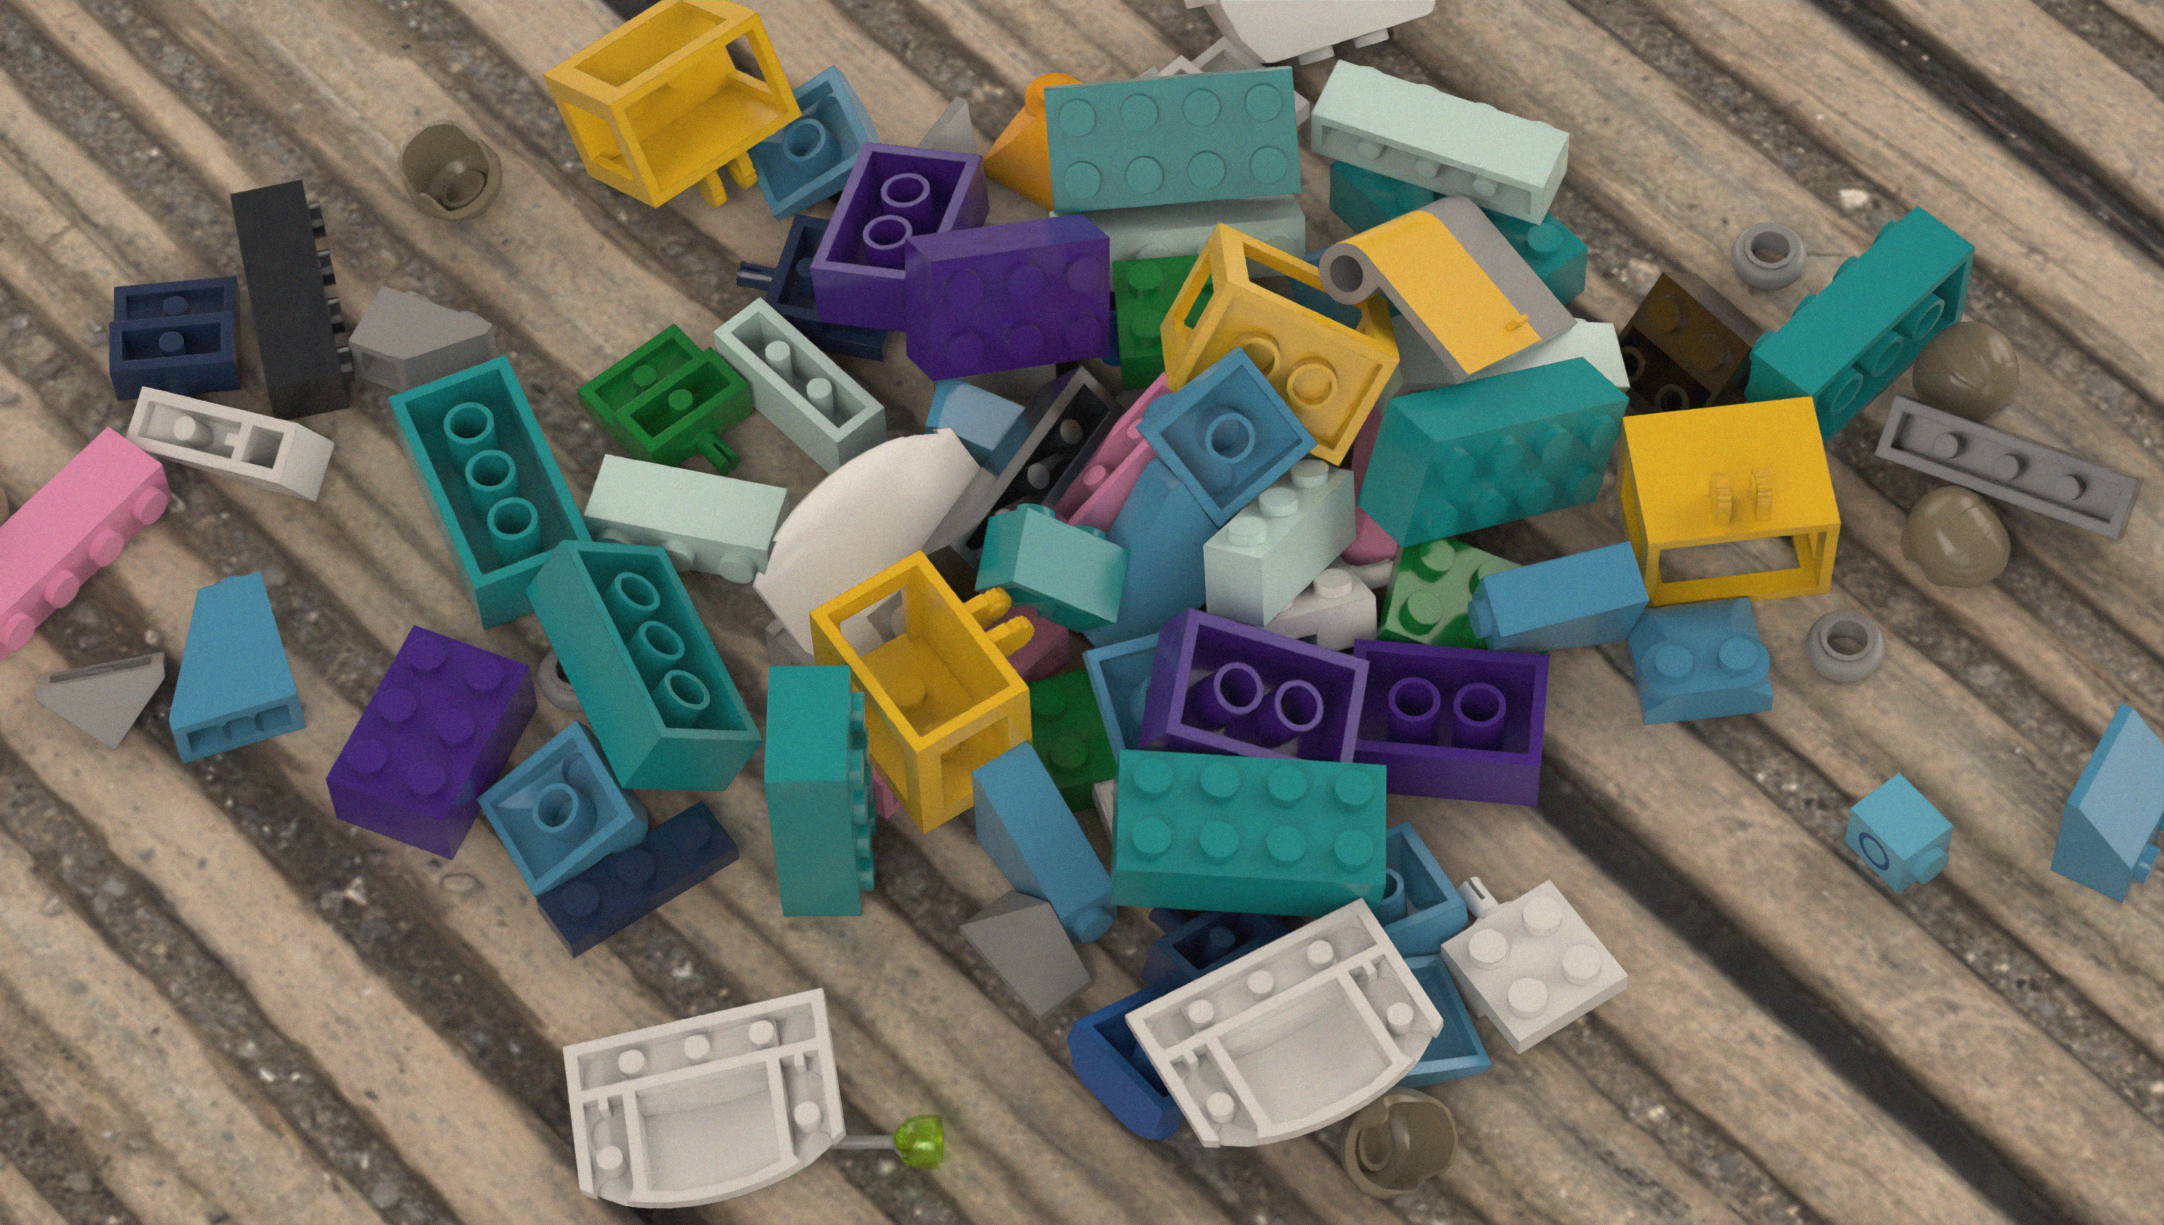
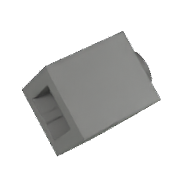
M383 285L348 340L356 377L401 393L499 357L493 326L479 315L470 311L457 312L432 303L419 293L411 291L403 293Z

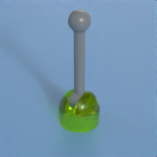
M940 1115L910 1117L898 1125L893 1135H846L835 1146L832 1144L828 1149H894L898 1158L908 1167L941 1169L944 1154L942 1118Z

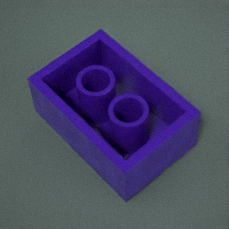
M864 142L810 266L820 322L906 332L905 237L983 227L990 207L982 155Z
M1083 214L905 237L906 356L932 381L1109 356L1110 237Z
M1188 608L1160 626L1137 750L1352 763L1370 661Z
M413 625L326 777L336 818L453 860L481 810L477 798L495 785L538 707L529 665Z
M1355 639L1353 656L1370 661L1352 763L1386 765V794L1537 807L1550 655Z

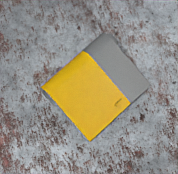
M1460 195L1446 196L1340 241L1326 249L1320 259V281L1330 297L1336 302L1353 305L1385 293L1460 383L1570 331L1578 323L1482 210L1469 198Z

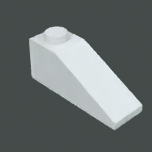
M142 386L126 435L128 441L147 454L258 488L314 502L317 500L334 446V442L298 423Z

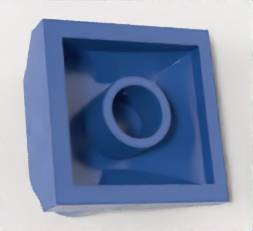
M1150 986L1075 1021L1068 1035L1067 1043L1073 1057L1072 1067L1076 1076L1129 1130L1144 1138L1165 1139L1177 1132L1184 1115L1125 1021L1126 1014L1161 997Z

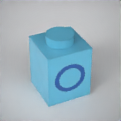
M1898 773L1850 808L1845 842L1899 894L1917 880L1921 884L1929 882L1943 870L1949 861L1948 849L1953 825L1905 777Z

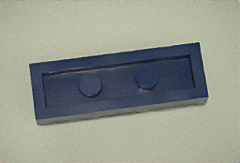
M701 800L646 833L644 840L636 847L622 853L607 856L583 873L537 898L538 910L574 959L738 860V848Z

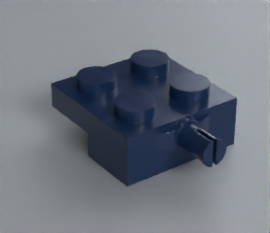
M795 214L776 268L741 261L740 268L737 271L736 285L738 287L743 286L768 291L765 302L819 350L884 363L894 331L826 323L819 320L810 266L830 220Z
M236 276L114 287V322H109V374L118 401L138 399L142 386L186 397L198 393L241 390L240 288Z
M1153 908L1149 914V920L1154 922L1166 935L1152 943L1140 977L1162 997L1289 934L1291 930L1273 914L1205 911L1189 920L1179 909Z

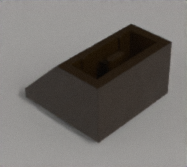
M1662 272L1617 338L1630 385L1625 395L1630 398L1629 402L1644 415L1744 404L1747 401L1744 393L1749 383L1752 364L1749 355L1757 340L1765 332L1698 274Z

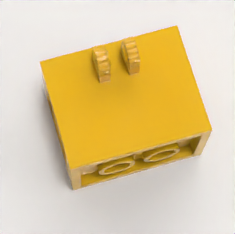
M661 0L543 74L589 176L654 208H658L694 184L697 185V190L709 206L715 209L721 206L728 199L716 170L726 165L732 179L742 189L749 188L758 181V176L755 173L756 171L753 168L747 150L802 116L758 12L730 0ZM746 34L766 82L736 70L726 45Z
M1218 221L1160 326L1167 389L1177 393L1207 368L1239 346L1318 443L1309 453L1339 466L1400 361L1387 299L1377 295L1359 304H1353L1352 306L1361 309L1362 318L1354 330L1249 282L1245 256L1326 293L1320 281L1318 267ZM1211 274L1214 293L1196 326L1192 329L1184 325V320Z
M1812 396L1622 417L1615 489L1625 539L1631 542L1649 598L1645 608L1749 597L1750 602L1830 592L1841 521ZM1791 535L1798 568L1662 583L1659 569L1660 550Z
M920 549L810 611L809 618L815 666L850 665L853 692H865V727L869 728L870 743L869 761H872L875 771L925 835L974 806L972 771L1026 740L1033 747L1029 687L1006 658L1014 654L1016 650L1026 646L1031 641L1032 636H1034L1033 632L1035 629L1027 617L1021 615L1020 617L1016 616L1013 619H1009L1007 623L1003 622L985 632L983 629L990 626L992 622H997L999 618L1004 617V614L1009 612L1008 609L1012 607L1011 603L1013 602L1004 588L1001 589L1000 586L998 588L993 587V589L987 590L986 593L979 594L971 600L962 603ZM901 589L905 632L859 658L841 634L840 623Z

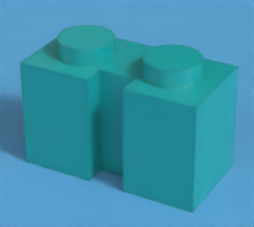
M1020 504L1017 506V510L989 517L974 591L984 594L987 590L1000 586L1011 597L1013 601L1011 603L1012 606L1020 607L1026 605L1038 610V617L1077 633L1116 624L1130 550L1107 541V534L1100 529L1083 525L1071 526L1055 519L1056 513L1050 508L1037 504Z

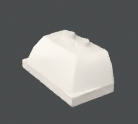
M1184 0L1186 9L1203 6L1222 35L1257 63H1275L1298 56L1300 65L1310 64L1335 56L1332 45L1349 39L1353 40L1355 48L1389 39L1388 27L1428 15L1433 11L1436 1Z

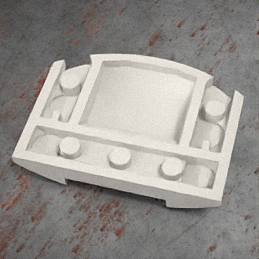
M951 428L934 429L935 434L913 435L906 438L904 436L863 452L839 467L811 490L779 528L772 540L776 544L772 550L766 573L763 575L761 572H757L752 587L793 640L813 657L814 651L809 612L920 550L981 469ZM901 589L840 623L841 634L859 658L905 632Z
M1363 898L1341 907L1125 1015L1127 1025L1203 1147L1220 1148V1145L1251 1147L1272 1144L1297 1138L1344 1119L1370 1104L1405 1077L1420 1060L1432 1037L1436 1039L1443 1028L1442 1017Z
M823 988L563 1047L579 1187L584 1196L596 1200L599 1196L624 1206L639 1208H680L726 1201L769 1187L792 1176L813 1163L832 1144L835 1146L846 1136L827 1003Z

